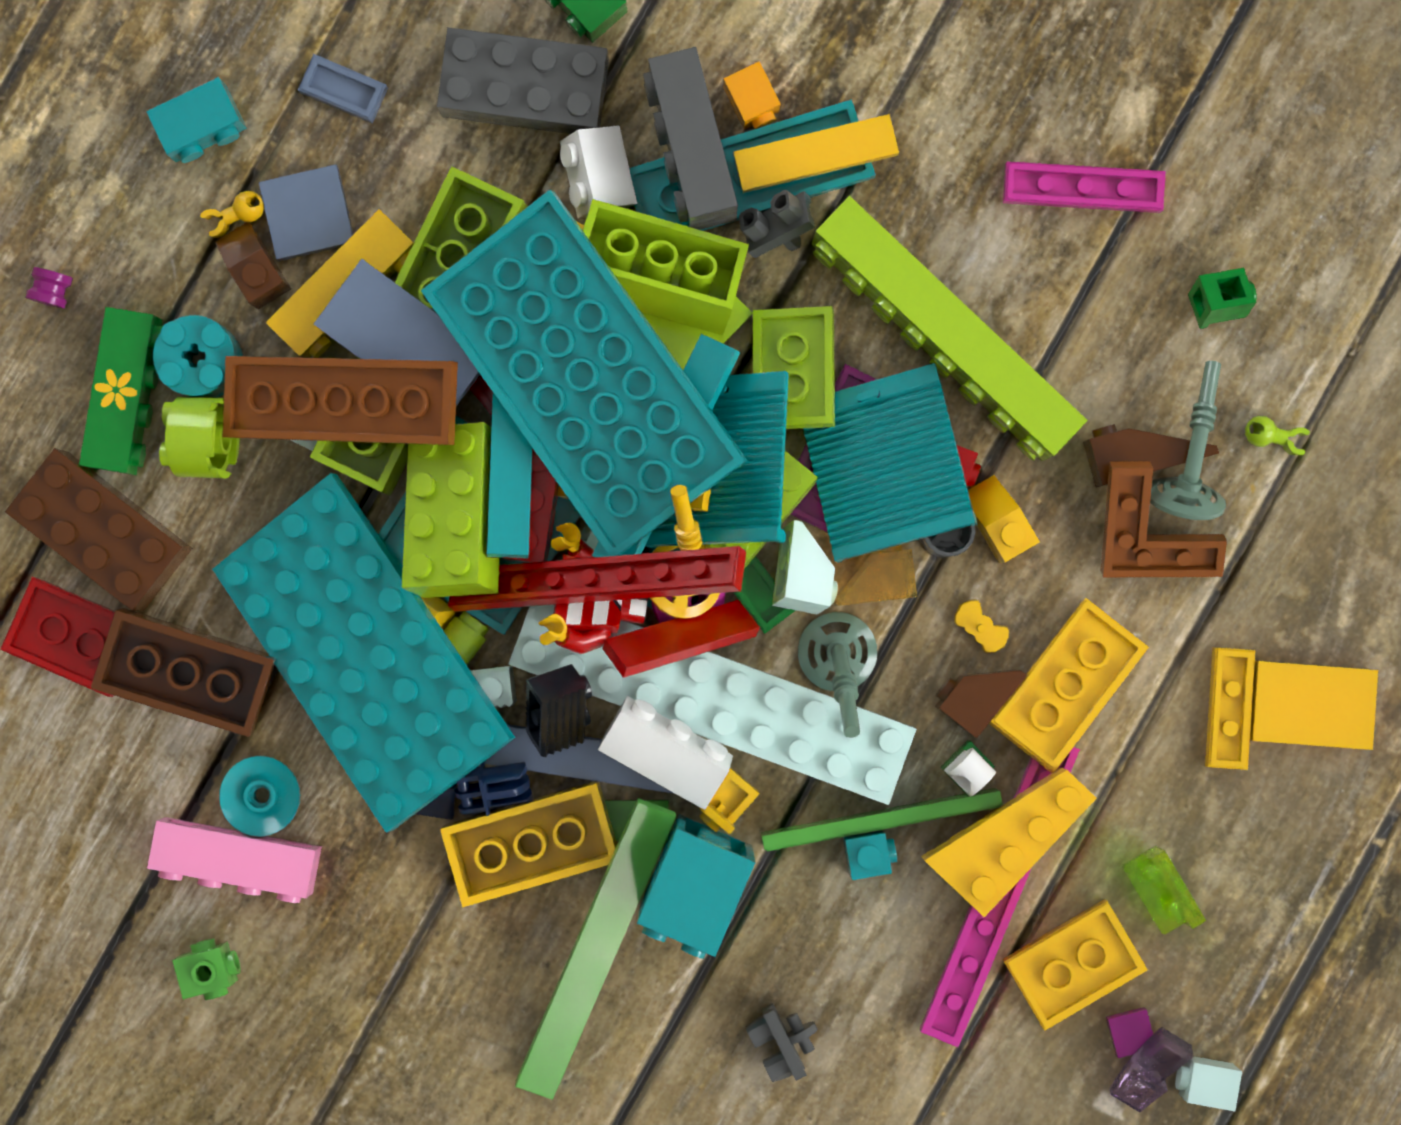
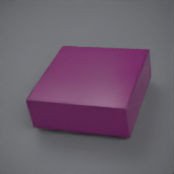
M1145 1007L1106 1017L1117 1058L1157 1049L1148 1012Z

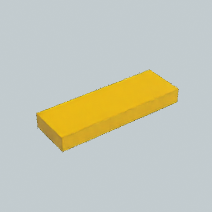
M1212 647L1205 756L1206 767L1248 770L1255 650Z

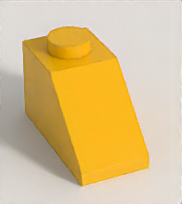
M995 475L968 490L973 512L977 519V527L998 563H1005L1040 543L1021 508Z

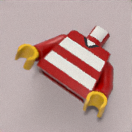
M565 523L556 527V530L561 532L564 538L560 536L552 539L551 546L556 551L567 549L568 555L563 554L562 560L595 558L592 556L594 549L580 539V530L575 524ZM627 599L555 604L553 614L539 621L540 626H545L549 630L539 636L540 643L549 645L555 642L557 645L578 654H585L603 647L605 639L617 636L620 621L644 623L647 600Z

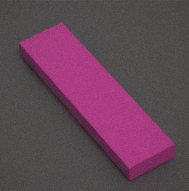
M1007 161L1005 163L1003 203L1161 213L1164 209L1166 171Z

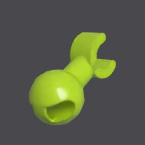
M1266 416L1253 417L1245 427V436L1248 442L1256 447H1265L1270 443L1282 445L1286 453L1298 456L1305 454V451L1296 448L1288 437L1296 435L1307 436L1310 434V431L1306 428L1280 429L1276 427L1273 420ZM1250 425L1254 428L1253 434L1249 430Z

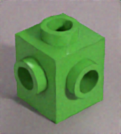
M214 938L190 945L192 952L181 954L172 960L183 1000L202 994L205 1000L224 996L229 993L227 987L238 981L237 974L241 972L240 961L236 951H230L228 942L216 945Z

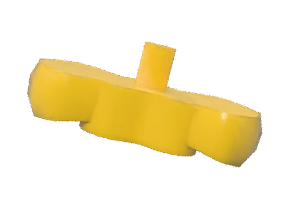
M968 600L959 605L955 613V625L964 628L967 633L972 634L975 641L981 644L985 653H995L1005 647L1009 638L1008 627L993 625L991 618L983 615L979 600Z

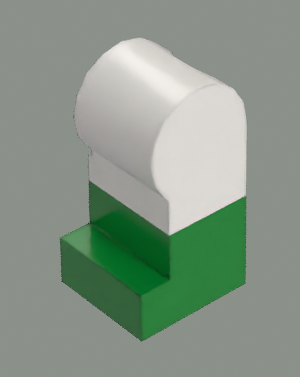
M967 740L940 767L970 797L980 791L996 773L993 769L995 767L994 764L970 740Z

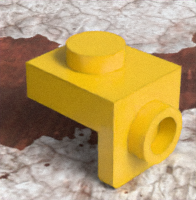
M730 767L728 774L705 810L700 808L702 813L699 817L715 832L722 828L728 834H731L735 829L734 822L760 793Z

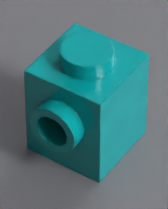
M883 830L843 837L848 871L852 880L892 874L891 863L897 862L895 843L893 838L886 839V834Z

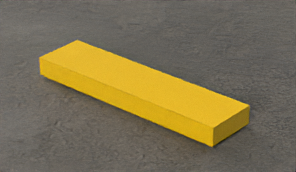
M890 114L733 152L743 193L898 156L899 154Z

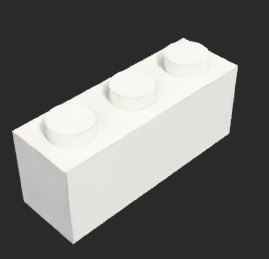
M629 696L626 697L598 748L602 753L704 810L728 774L733 755L728 753L727 749L719 742L701 738L694 734L691 728L682 721L670 720L657 713L650 703L640 699L634 700Z

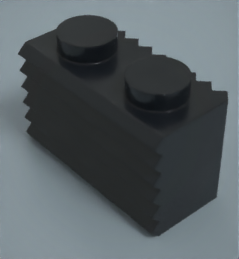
M569 664L526 679L527 712L525 713L527 722L525 724L527 728L525 729L542 757H547L548 753L554 755L555 751L561 752L563 748L569 749L570 745L576 747L577 743L583 744L585 741V726L591 723L590 714L586 707V699L592 697V691L586 676L579 675L573 664Z

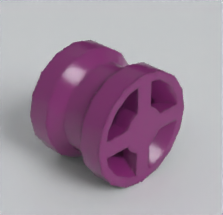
M33 267L31 274L34 279L33 286L27 290L25 298L41 304L65 309L67 303L64 297L66 288L71 286L73 278L51 270Z

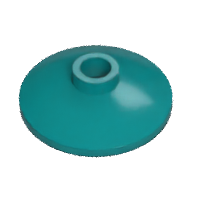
M268 756L249 757L236 763L225 775L219 793L221 810L227 821L235 829L246 835L257 837L272 835L284 829L295 817L300 804V787L294 773L283 762ZM259 788L268 790L269 799L267 802H260L257 799L256 792Z

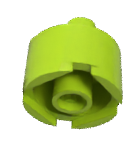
M177 397L173 402L164 403L162 421L166 426L165 442H162L160 445L159 459L161 465L169 466L175 476L226 479L232 474L227 472L226 469L228 465H236L240 438L222 437L224 398Z

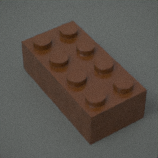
M54 448L5 513L131 611H144L193 548L88 467L79 466L80 460L71 453Z
M121 608L115 611L91 688L250 737L257 723L275 667L276 658L269 656L266 652Z

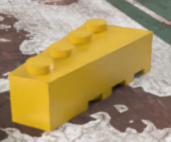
M1060 767L1054 773L1044 777L1016 795L1012 800L992 810L979 821L956 833L949 840L935 849H931L921 857L970 905L985 917L1097 798L1068 770Z

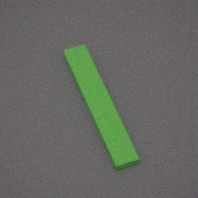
M991 788L980 790L971 797L964 793L761 832L764 850L772 851L998 808L1003 803L1000 790Z

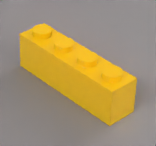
M378 209L265 323L301 358H310L311 356L318 358L329 348L332 342L329 340L330 336L315 326L314 322L361 259L365 260L379 272L390 278L396 271L400 272L414 243Z

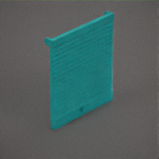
M935 363L836 391L835 427L803 428L813 473L818 477L816 484L835 562L839 563L845 559L966 526L978 525L971 505Z
M786 371L729 375L714 405L713 413L748 461L711 488L708 512L692 510L693 519L699 523L702 544L773 541L784 543L786 540V533L781 529L789 373ZM676 515L652 531L645 546L649 548L678 546L674 531L677 523Z

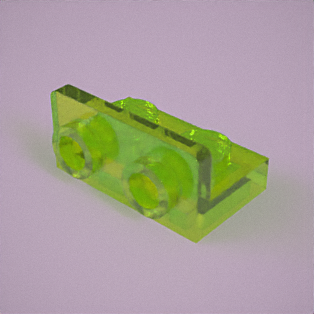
M1153 846L1123 864L1124 872L1162 934H1167L1183 924L1194 929L1206 922L1204 915L1165 850Z

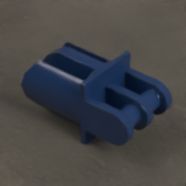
M483 762L480 767H476L457 782L458 788L454 792L456 798L461 800V804L458 806L459 813L467 815L486 812V816H489L490 808L532 802L533 795L529 788L530 781L526 774V763L520 762L486 768ZM471 781H479V783L469 784ZM482 796V799L473 800V797Z

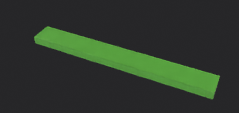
M637 798L516 1078L515 1087L553 1100L675 821L676 813L674 811Z

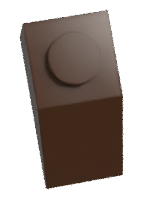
M250 222L244 223L215 241L231 276L248 303L259 310L292 289Z
M1013 669L959 675L956 680L950 677L936 693L935 696L940 700L935 707L972 737L978 738L1027 675L1021 670Z

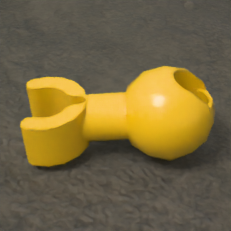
M244 191L235 197L232 206L222 211L207 209L200 216L206 220H210L213 217L222 219L215 230L209 231V236L220 238L227 233L229 225L238 220L253 222L259 219L263 214L264 204L259 194L254 191ZM259 199V205L254 207L255 201Z

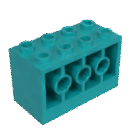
M679 814L670 833L669 841H667L641 901L637 924L643 926L642 933L661 942H665L667 937L682 943L681 950L701 959H704L706 953L716 957L756 863L752 845L723 832H715L709 826Z

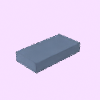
M313 54L298 88L301 94L373 124L388 90L386 84L316 54Z

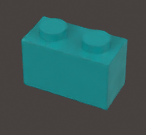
M219 77L146 111L166 154L175 162L181 160L182 163L196 160L204 154L203 149L216 143L218 146L227 145L240 137L239 132L247 129L227 85Z

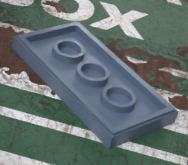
M363 259L359 261L314 322L315 326L360 359L458 362L456 406L480 375L437 313Z

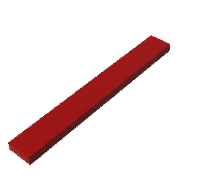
M740 546L499 565L497 594L449 596L448 607L454 611L741 592L746 551Z

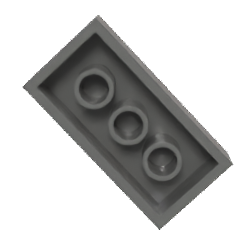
M447 27L437 108L443 118L572 134L579 129L600 128L609 65L608 50L602 47Z
M692 47L649 58V72L643 73L644 88L649 107L657 105L658 112L653 113L659 145L667 144L669 151L663 152L669 184L677 183L679 191L674 192V203L679 222H687L688 227L701 230L736 221L738 204L697 48Z

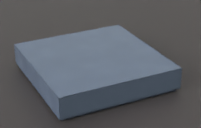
M336 164L259 182L276 260L283 261L340 248L354 234L339 168Z

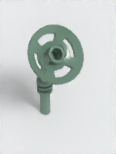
M1217 361L1205 362L1198 403L1193 405L1194 412L1191 414L1192 420L1189 426L1193 431L1184 474H1180L1178 477H1164L1152 480L1150 503L1161 511L1180 518L1211 520L1220 517L1226 508V501L1222 495L1203 484L1202 479L1199 478L1209 432L1214 430L1213 423L1216 420L1217 407L1214 403L1221 370V363ZM1160 484H1164L1162 493L1157 488ZM1212 495H1213V496L1215 497V499H1216V502H1215V503H1212V502L1210 501Z
M843 612L827 613L814 619L804 629L798 644V660L802 671L812 683L822 689L834 691L835 701L840 705L844 735L853 738L860 734L856 700L859 697L858 686L870 676L877 660V644L872 631L861 619ZM833 622H843L850 625L847 633L833 632L827 636L821 627ZM863 635L867 645L865 664L860 662L862 647L858 637ZM810 640L816 642L814 657L818 666L814 669L808 657ZM852 642L856 649L855 659L850 658L851 650L849 644ZM821 645L826 646L825 653L828 659L824 662L820 655ZM830 670L835 672L832 681L826 679Z

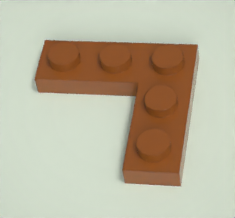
M1110 462L1101 559L1103 578L1223 577L1227 545L1224 534H1147L1153 476L1151 462Z

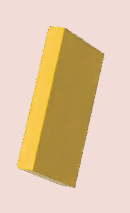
M1255 661L1250 740L1373 750L1378 670Z
M1106 899L1002 959L1044 1031L1148 970Z

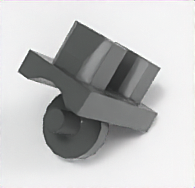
M785 189L773 196V199L770 201V209L761 213L751 207L740 213V228L746 237L747 244H749L748 253L753 258H757L782 244L790 251H795L801 247L800 235L815 228L810 212L811 198L805 191L794 196Z
M773 1003L762 1008L763 1015L748 1024L746 1030L755 1048L775 1039L781 1050L763 1060L764 1067L771 1081L775 1082L792 1075L797 1081L807 1076L804 1070L805 1067L794 1044L799 1043L804 1054H808L815 1049L809 1038L818 1030L815 1022L802 1024L798 1014L793 1013L786 1018L792 1029L790 1032H787Z

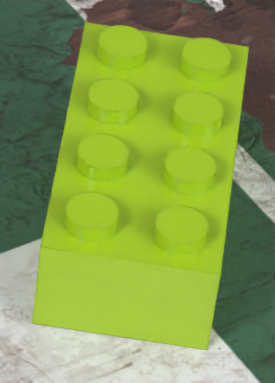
M592 199L583 232L638 309L646 314L723 336L733 309L749 244Z
M484 422L455 424L454 445L408 444L402 588L420 597L432 598L498 593L499 557H487L492 427Z

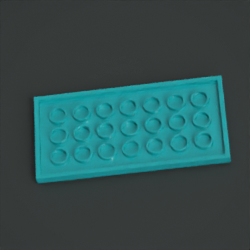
M548 190L421 290L609 556H620L675 515L670 492L671 488L676 485L686 486L691 503L748 461L553 190Z
M330 473L212 569L268 655L276 658L274 664L386 833L395 830L516 738L421 597L402 588L403 570L338 474Z

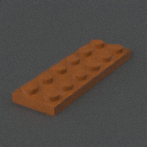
M226 356L222 437L454 445L458 362Z

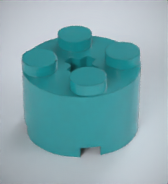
M198 315L183 316L166 323L156 339L153 350L154 366L161 382L173 391L187 397L218 398L223 395L226 356H243L240 344L228 329L210 318ZM199 351L204 353L205 360H199L197 364L192 362L193 356L198 355Z

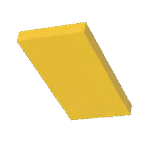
M1084 598L1027 671L1026 678L989 724L1050 773H1054L1149 647L1090 600Z

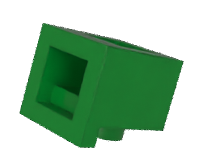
M1244 267L1199 275L1188 293L1200 329L1207 328L1209 324L1246 318L1257 303L1256 288L1248 280Z

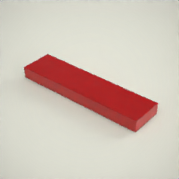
M735 600L712 607L705 613L693 618H675L607 638L602 649L622 677L625 678L757 636L760 627L741 602Z

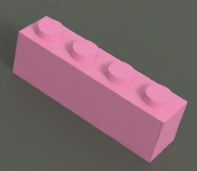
M165 817L156 821L147 869L159 871L158 877L163 879L181 881L184 875L198 878L197 884L205 887L221 888L222 883L237 885V892L258 896L261 895L263 890L277 893L276 899L280 901L300 903L301 898L306 899L313 894L322 846L269 836H250L237 830Z

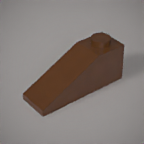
M1115 424L1092 430L1094 438L1083 442L1096 488L1108 485L1110 462L1150 461L1153 466V472L1186 463L1190 440L1130 428L1117 431ZM1206 444L1204 458L1219 454L1217 445Z

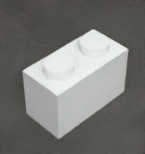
M620 126L579 129L560 141V158L567 170L570 184L569 197L572 205L575 207L577 219L587 218L592 199L626 209L637 204Z

